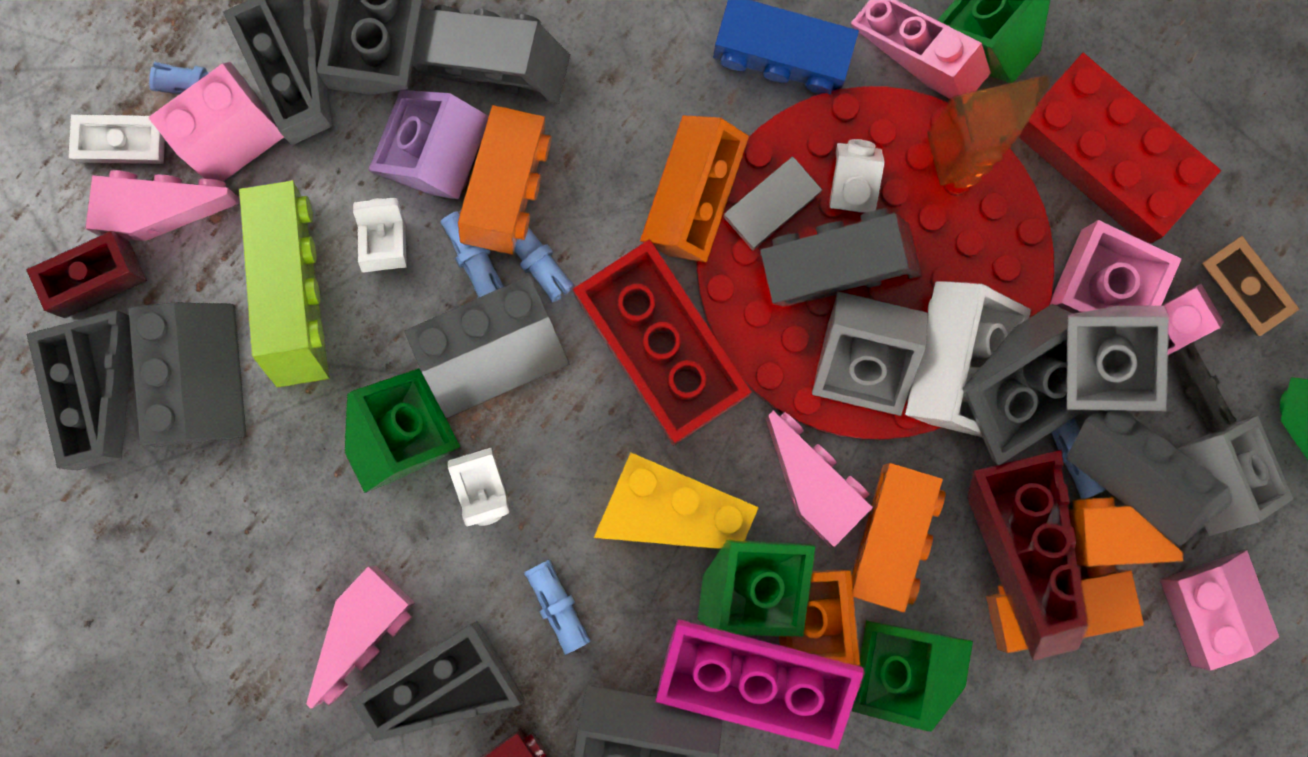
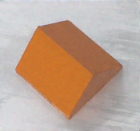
M851 570L812 571L803 637L779 636L780 646L855 666L860 665Z

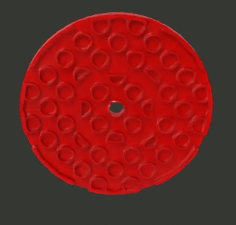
M861 86L832 91L831 94H818L790 106L773 116L749 136L707 262L697 261L699 296L709 329L747 386L773 409L782 414L786 412L796 422L824 433L827 432L859 440L908 438L942 428L906 416L908 397L902 414L899 416L812 395L824 337L837 295L784 307L773 304L760 250L772 247V240L780 236L798 233L801 239L816 235V228L827 223L843 221L845 227L862 222L860 216L865 214V212L830 208L829 203L837 161V144H848L849 140L852 139L867 140L876 145L875 148L882 149L885 163L876 210L888 209L889 214L896 213L910 224L922 276L908 279L907 274L882 280L880 286L866 288V285L840 292L928 313V305L933 296L936 281L983 284L1031 309L1030 317L1048 307L1052 298L1054 248L1051 228L1044 204L1024 165L999 136L971 114L934 96L908 89L887 86ZM791 157H794L822 189V192L752 251L723 217L724 213Z

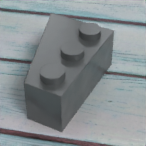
M247 0L223 11L273 120L284 138L291 145H294L332 127L328 87L317 74L322 46L318 0Z
M436 5L434 10H421L412 66L424 75L478 86L479 81L505 84L504 92L514 95L519 94L520 87L539 91L545 96V102L559 104L570 54L541 25V21L533 16L516 14L514 19L502 18L494 12L482 9L475 10L474 14L461 13L449 6Z
M879 209L861 215L862 222L844 227L843 221L831 222L818 226L816 228V235L800 239L799 234L795 233L773 239L772 247L760 250L773 304L784 307L834 296L840 291L866 285V288L880 286L882 280L907 274L908 279L921 277L922 274L910 224L896 213L889 214L888 209Z
M116 310L27 333L57 468L78 471L122 459L132 356L129 315Z
M476 621L354 697L350 702L372 739L378 741L459 719L475 717L479 714L503 708L519 706L525 698L480 624Z

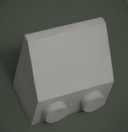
M838 292L827 325L812 395L901 416L926 348L928 313Z
M1112 306L1068 315L1067 409L1166 411L1169 316L1165 306Z
M1258 416L1192 440L1177 448V450L1196 464L1208 469L1214 477L1230 489L1233 499L1230 505L1205 525L1209 536L1261 522L1293 500Z

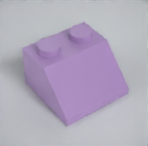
M400 90L368 171L433 196L458 200L461 191L468 183L469 171L480 148L489 116L451 93Z

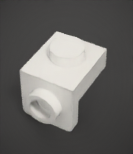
M861 139L849 140L848 144H837V161L829 201L830 208L865 213L876 210L885 163L882 149L875 148L876 145L874 143Z
M376 198L353 203V214L358 225V263L362 273L406 268V225L398 199Z
M492 448L448 461V470L462 506V518L465 526L474 524L480 526L490 525L500 520L503 515L509 513L508 495Z

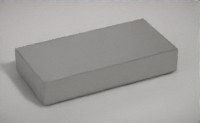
M791 157L724 213L723 217L753 251L819 196L822 189L797 160Z

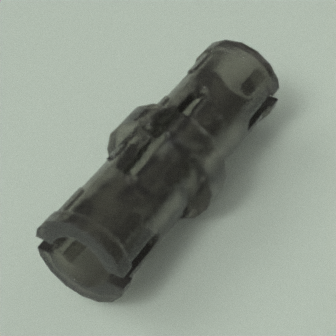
M1194 342L1168 355L1186 387L1182 392L1186 399L1192 398L1210 434L1228 427L1227 424L1231 425L1237 421L1217 387L1220 384L1216 375L1211 376Z

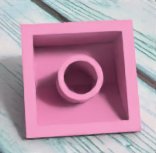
M231 62L222 63L148 117L175 153L204 179L225 181L284 138L279 132L270 112Z
M1097 220L1081 230L1054 290L1050 305L1054 304L1073 314L1112 306H1161L1182 259Z
M1247 550L1160 579L1191 666L1212 671L1255 656L1279 638Z

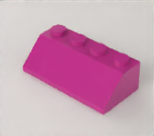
M678 619L671 634L661 670L655 702L838 750L864 674V668Z

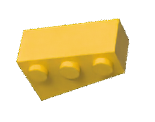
M630 452L594 538L721 549L727 540L745 541L759 507Z

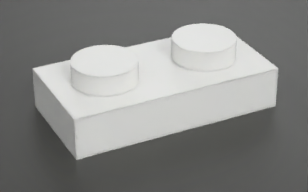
M71 115L69 159L75 163L164 164L165 139L149 120V116Z

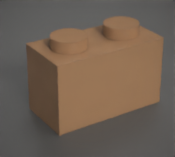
M1240 236L1202 263L1205 270L1259 337L1300 310L1243 236Z

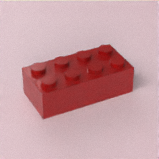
M1084 52L1081 53L1012 131L1132 236L1149 244L1164 237L1222 171Z
M650 239L573 288L575 298L673 446L749 397L752 393Z

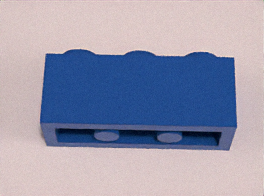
M728 0L716 39L713 58L721 60L720 63L724 67L732 70L744 71L747 67L763 72L765 78L775 82L787 83L789 80L806 84V88L814 93L831 94L832 91L842 89L859 30L752 0Z

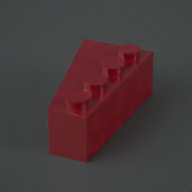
M1062 450L973 471L967 496L1032 661L1078 650L1089 626L1080 568L1077 567L1074 549L1076 545L1074 528L1071 527L1069 517V495L1067 484H1064Z

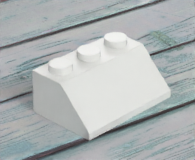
M936 281L933 296L928 305L926 348L908 395L905 415L933 426L982 437L962 388L1017 325L1029 319L1031 309L983 284Z

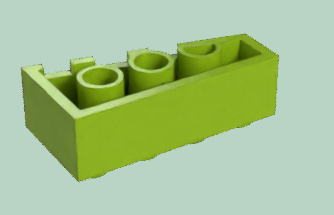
M293 180L239 189L252 357L276 387L330 379L319 307L321 302L320 290L315 278L313 265L317 261L316 248L312 236H309L308 223L313 222L309 197L300 194Z

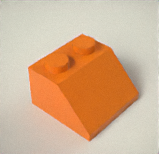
M1114 498L1072 500L1073 509H1069L1071 527L1074 528L1076 540L1074 549L1078 566L1183 561L1182 551L1131 506L1115 507Z

